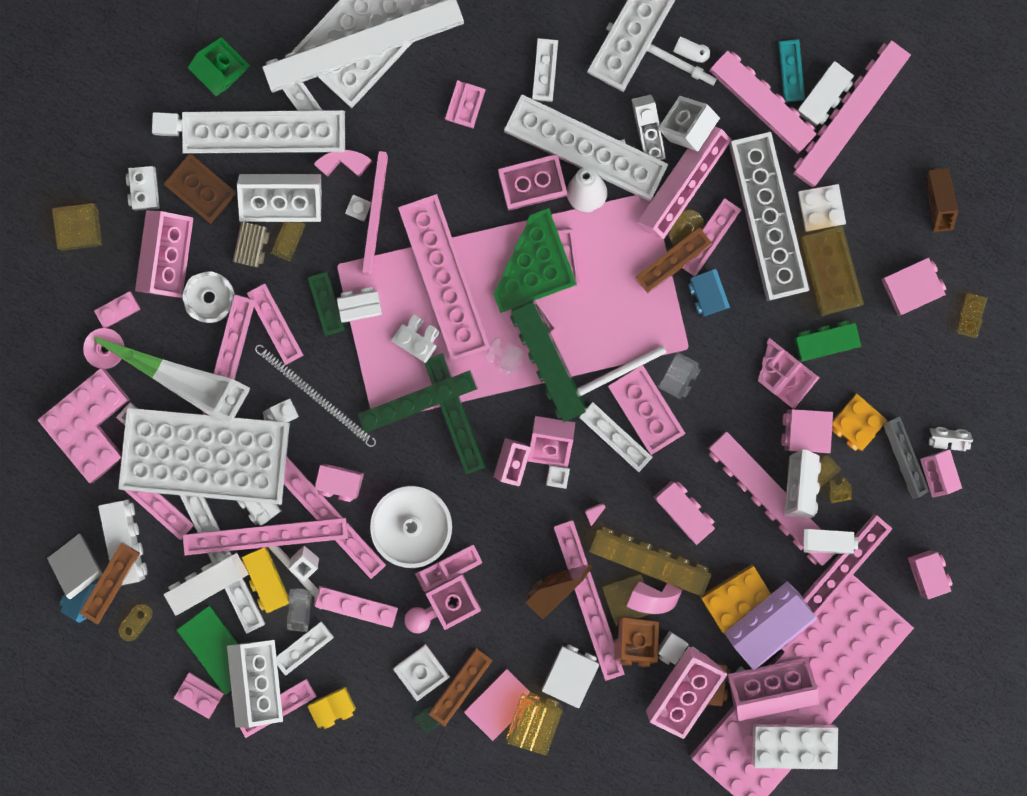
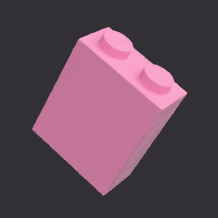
M929 258L924 259L881 279L898 316L946 295L944 292L946 290L945 284L942 279H938L935 273L938 270L933 260L930 261Z

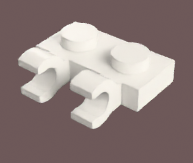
M414 314L409 321L408 327L402 324L391 341L426 363L437 347L433 344V341L440 331L429 325L424 337L420 336L416 332L424 321Z

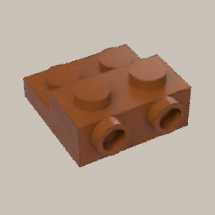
M620 618L619 635L614 645V660L620 661V665H632V662H636L638 667H650V664L657 663L659 622Z

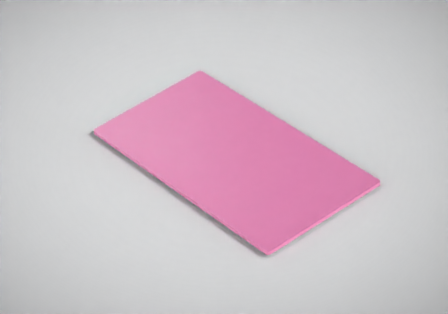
M637 195L604 202L603 206L589 213L574 209L552 214L557 230L574 229L581 289L560 291L541 298L539 301L560 329L552 336L571 376L627 364L661 346H664L667 352L663 355L688 349L689 345L673 277H669L649 294H647L635 278L667 253L664 239L648 233L637 222L651 202ZM527 220L452 238L490 345V349L453 362L412 247L375 255L371 275H365L362 272L364 258L338 265L343 293L353 291V295L360 294L361 289L373 287V291L377 290L379 294L382 315L350 321L370 409L432 385L424 362L391 341L402 324L408 327L409 321L414 314L424 321L416 332L420 336L424 337L429 325L440 331L433 341V344L437 347L430 357L444 353L452 377L471 370L478 389L461 395L460 399L462 402L545 383L539 380L536 373L539 369L536 363H531L528 357V352L530 351L527 344H522L519 338L521 332L518 326L514 327L510 319L512 310L500 313L494 297V291L503 276L502 274L515 250L514 248L527 224ZM438 404V405H436V406H433V407H431V408H428V409H426V410L438 408V407H440V404Z

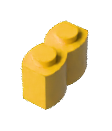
M346 687L340 688L308 704L317 727L323 726L324 729L333 726L336 719L342 718V720L353 716L352 712L356 709Z

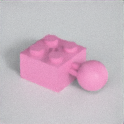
M460 574L427 591L426 596L432 606L427 609L420 607L410 609L406 613L404 621L409 631L422 633L428 629L430 621L438 617L444 630L480 612L481 608L463 574ZM453 596L459 599L457 606L448 604L450 597Z

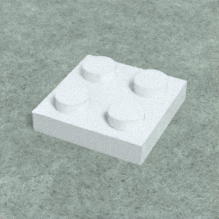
M839 184L798 192L805 232L846 224Z

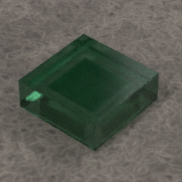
M430 705L414 718L427 734L439 724L438 721L428 715L432 709Z

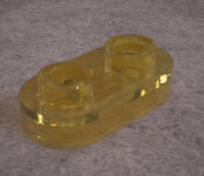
M136 605L119 627V635L123 640H135L152 618V610L148 605ZM139 611L144 612V618L138 617ZM127 627L132 629L131 635L126 633Z

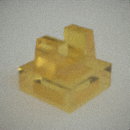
M842 478V485L837 486L834 480H830L831 503L851 500L852 488L846 478Z

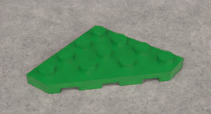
M548 208L530 215L502 274L503 276L494 291V297L500 313L517 308L534 299L536 301L577 286L550 209Z

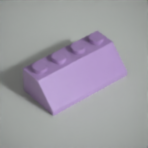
M786 582L727 630L725 635L744 660L755 670L812 624L817 617L800 593L790 583Z

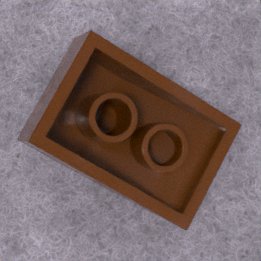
M587 564L551 574L544 580L540 578L528 592L530 597L525 603L538 616L544 619L585 579L593 566Z

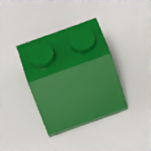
M221 37L198 52L188 66V69L215 96H218L228 89L250 65Z

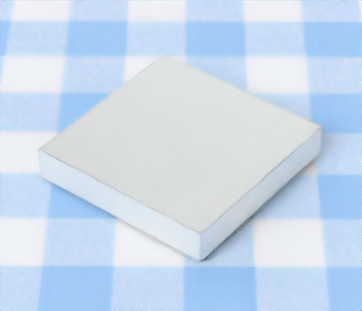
M426 644L393 668L416 701L450 677Z

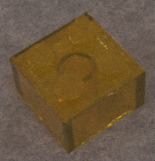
M90 203L52 209L57 249L64 251L102 245L97 205Z

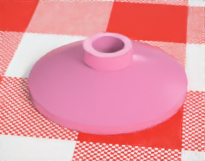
M100 328L91 332L87 336L83 347L87 361L100 369H108L117 365L122 358L109 350L103 353V346L95 342L94 337L124 346L121 336L107 328Z

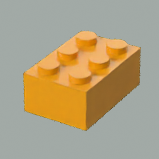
M750 565L701 595L700 598L721 632L724 633L769 597L771 593L755 567Z

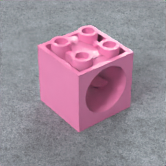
M787 410V413L783 414V425L786 426L785 434H782L781 445L785 446L784 450L800 451L804 449L810 452L830 453L833 412Z

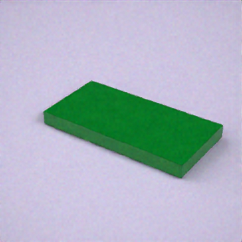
M209 606L177 631L224 695L232 691L227 646L239 643L212 607Z

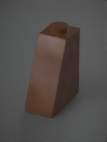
M949 168L929 170L926 181L933 232L954 230L959 210Z

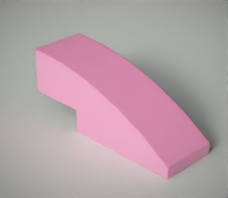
M471 545L421 570L415 575L423 591L426 592L478 566L482 561L474 545Z

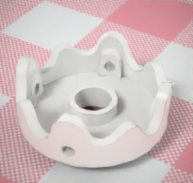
M203 272L192 276L188 280L183 291V301L186 311L191 317L201 322L214 323L224 319L230 313L235 294L232 285L224 276L214 272ZM213 292L215 300L212 303H206L204 301L205 293Z

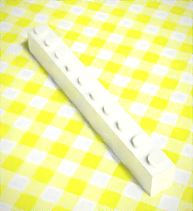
M439 0V3L431 5V3L425 4L420 7L419 11L412 12V10L401 13V17L394 20L393 17L382 20L380 25H367L362 28L363 31L358 33L351 31L343 34L344 38L338 40L335 38L324 41L322 46L316 47V45L306 47L304 49L305 52L287 54L283 60H270L266 62V66H263L272 92H276L462 25L464 20L457 1Z

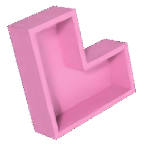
M101 368L39 418L38 421L89 483H94L122 460L121 451L99 425L129 402L130 399L106 369Z

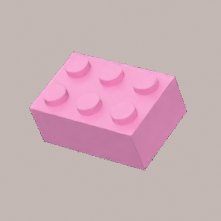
M558 154L498 169L508 211L565 197L568 194Z
M322 464L319 468L314 490H319V495L330 497L335 494L339 495L338 499L351 502L359 496L364 473Z
M671 481L654 496V499L690 540L697 545L715 529L712 526L714 521L707 513L704 512L702 514L698 510L701 506L694 498H688L685 495L688 491L680 482L675 483Z

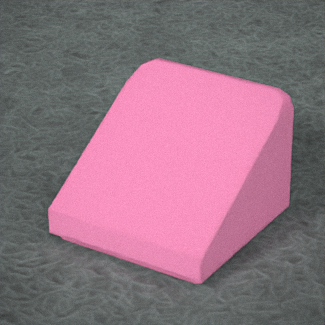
M603 503L585 510L591 526L605 509Z

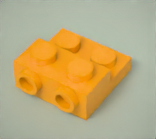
M855 394L832 420V432L838 437H845L848 440L846 444L854 451L857 449L862 451L887 420L862 397Z

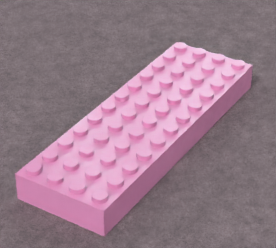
M852 575L817 615V619L804 630L786 652L781 650L769 664L774 665L808 657L818 688L819 704L738 721L733 705L693 751L690 757L732 795L768 796L791 769L754 768L752 765L753 723L830 725L914 628Z

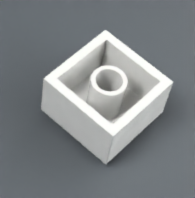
M679 96L658 130L670 142L699 151L720 118L707 104Z

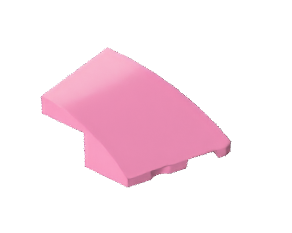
M769 338L758 381L795 409L819 377Z

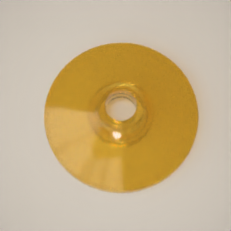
M684 210L669 231V237L674 246L699 227L702 230L704 229L703 218L698 212Z

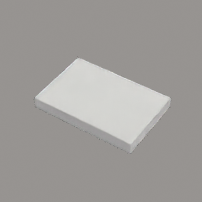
M81 534L75 536L47 558L65 595L69 599L73 598L102 575Z

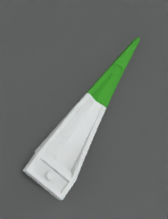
M94 337L95 342L205 413L215 416L228 424H231L250 390L249 387L231 378L179 365Z

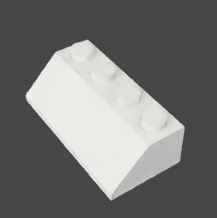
M239 174L237 183L239 221L321 222V174Z
M275 641L228 645L227 652L235 727H253L283 722Z

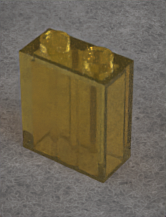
M529 692L527 695L522 693L506 735V740L508 744L547 755L563 710L558 705L559 702L548 698L545 701L539 699L540 696Z

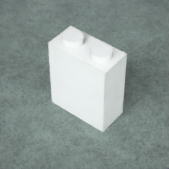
M570 644L567 647L562 645L542 687V692L579 708L599 667V662L596 661L597 657L589 653L585 655L578 653L579 649Z

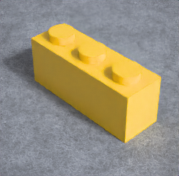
M267 547L242 557V563L252 579L249 581L250 586L254 592L257 591L260 597L257 601L261 610L269 613L291 602Z

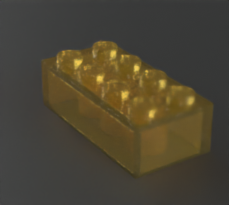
M843 226L801 237L800 241L821 316L864 305Z

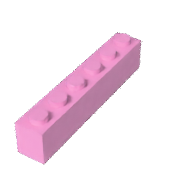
M727 51L709 72L798 154L816 135L814 132L815 128L808 121L804 123L799 118L800 114L791 107L789 109L784 104L786 101L779 94L774 95L769 90L771 87L767 82L758 80L752 68L742 65L740 63L741 59L737 54Z
M714 126L699 151L688 148L637 221L648 233L662 239L668 234L731 142V139L722 129Z

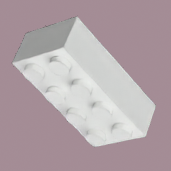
M128 499L98 506L109 560L111 561L122 542L140 552V555H143L142 545L138 543L136 536L139 535L138 525L134 523L132 515H135L133 503H130ZM140 555L122 585L140 582L145 579L147 568L146 564L142 563Z
M753 723L752 765L754 768L837 769L838 727L835 725Z

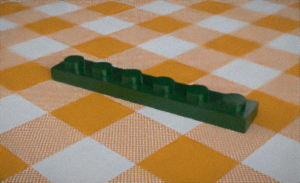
M444 353L430 357L424 363L432 385L452 377ZM460 396L441 403L440 407L466 475L485 468L486 465Z
M471 370L359 413L358 417L364 432L367 433L477 390L478 387Z

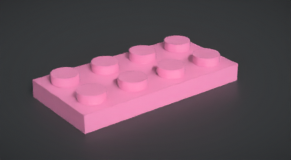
M643 365L608 386L650 455L685 434Z

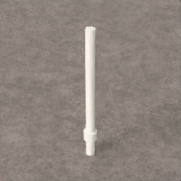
M610 22L606 30L611 31L614 24ZM652 44L647 49L648 52L692 74L691 77L697 80L701 79L713 86L717 78L705 73L704 69L698 66L694 67Z
M661 346L577 389L582 396L667 352L664 346Z

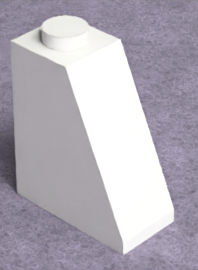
M804 529V552L854 554V549H858V537H854V532Z

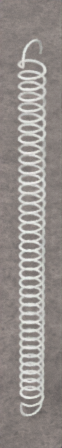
M274 357V358L271 360V361H272L271 365H273V364H275V363L277 364V362L279 361V359H278L276 362H274V360H275V358H276V357ZM294 371L288 375L290 376L289 380L292 379L291 376L294 373ZM331 403L330 405H328L327 407L325 406L324 409H326V408H328V407L330 408L331 405H332V403Z

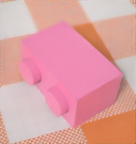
M505 438L493 477L501 482L520 486L531 447L522 442Z

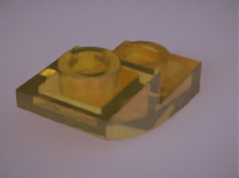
M969 292L966 293L957 329L958 334L977 338L983 320L982 315L987 297Z

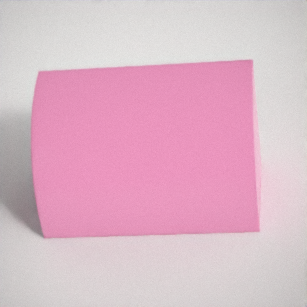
M950 450L920 459L932 498L947 495L962 488Z

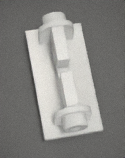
M943 427L930 428L932 438H929V446H933V448L947 449L948 442H951V450L966 451V449H970L971 442H973L971 433L964 429L953 431Z

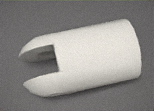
M683 37L678 39L673 51L699 63L707 61L710 57V50L707 46L698 45Z

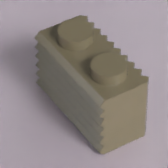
M241 222L233 258L234 263L257 268L259 264H263L265 252H262L263 244H267L269 239V232H266V227Z

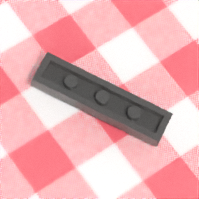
M897 417L883 423L885 433L889 438L893 453L896 456L912 499L919 498L930 492L901 418Z

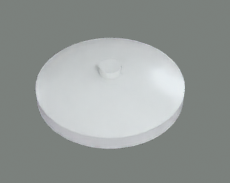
M417 486L401 487L384 496L375 507L370 525L371 537L378 552L389 562L406 568L422 567L435 561L446 549L452 534L450 512L442 499L432 491Z

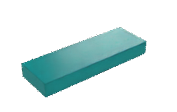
M799 39L779 41L783 98L786 102L804 101Z

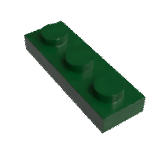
M328 272L308 277L325 336L345 331Z

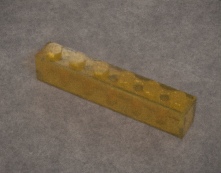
M604 526L602 530L597 528L589 552L699 596H704L712 575L707 572L709 568L700 564L694 567L689 565V560L679 556L678 559L671 558V553L659 549V552L651 550L652 545L642 541L640 545L632 542L633 538L622 534L621 537L613 535L614 530Z

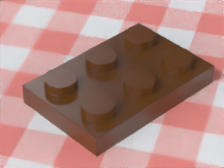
M192 154L185 158L164 183L166 187L210 224L213 223L237 194Z

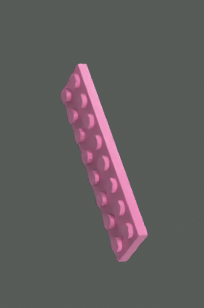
M437 194L398 207L452 362L490 349Z

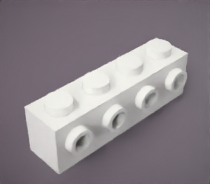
M227 553L218 558V564L213 565L210 563L201 568L202 573L197 575L194 572L185 577V583L180 584L178 581L169 586L170 591L165 593L164 596L175 616L249 575L238 554L230 556Z

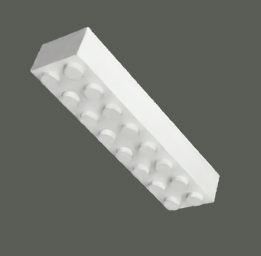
M771 132L731 141L729 147L766 300L770 301L809 291Z

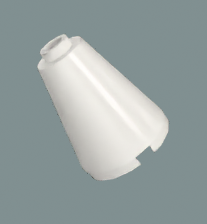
M588 167L581 168L568 184L567 198L574 209L580 212H593V210L603 206L606 201L607 187L593 169Z

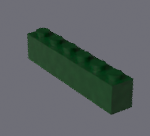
M535 299L513 309L510 319L514 327L518 326L521 332L519 338L522 344H527L530 351L528 352V357L531 363H536L539 369L536 373L541 382L544 381L547 386L545 392L549 400L553 399L556 405L554 411L557 417L562 418L563 422H566L585 413L587 410L585 403Z

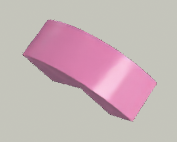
M345 150V152L328 153L317 160L314 165L328 177L336 166L342 162L360 177L372 163V160L361 153Z
M639 581L632 592L627 607L650 614L665 613L676 606L682 589L667 583L663 591L660 592Z

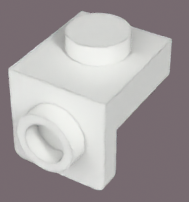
M290 399L263 412L264 421L287 423L299 417Z

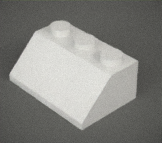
M802 449L792 454L789 458L785 516L809 519L817 513L818 503L816 502V494H818L820 488L817 480L818 474L821 471V462H819L818 455L808 450Z

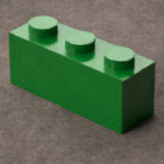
M848 320L837 323V328L830 329V325L818 328L817 333L811 334L810 330L798 333L799 337L794 338L799 361L802 362L861 347L856 323L850 324Z

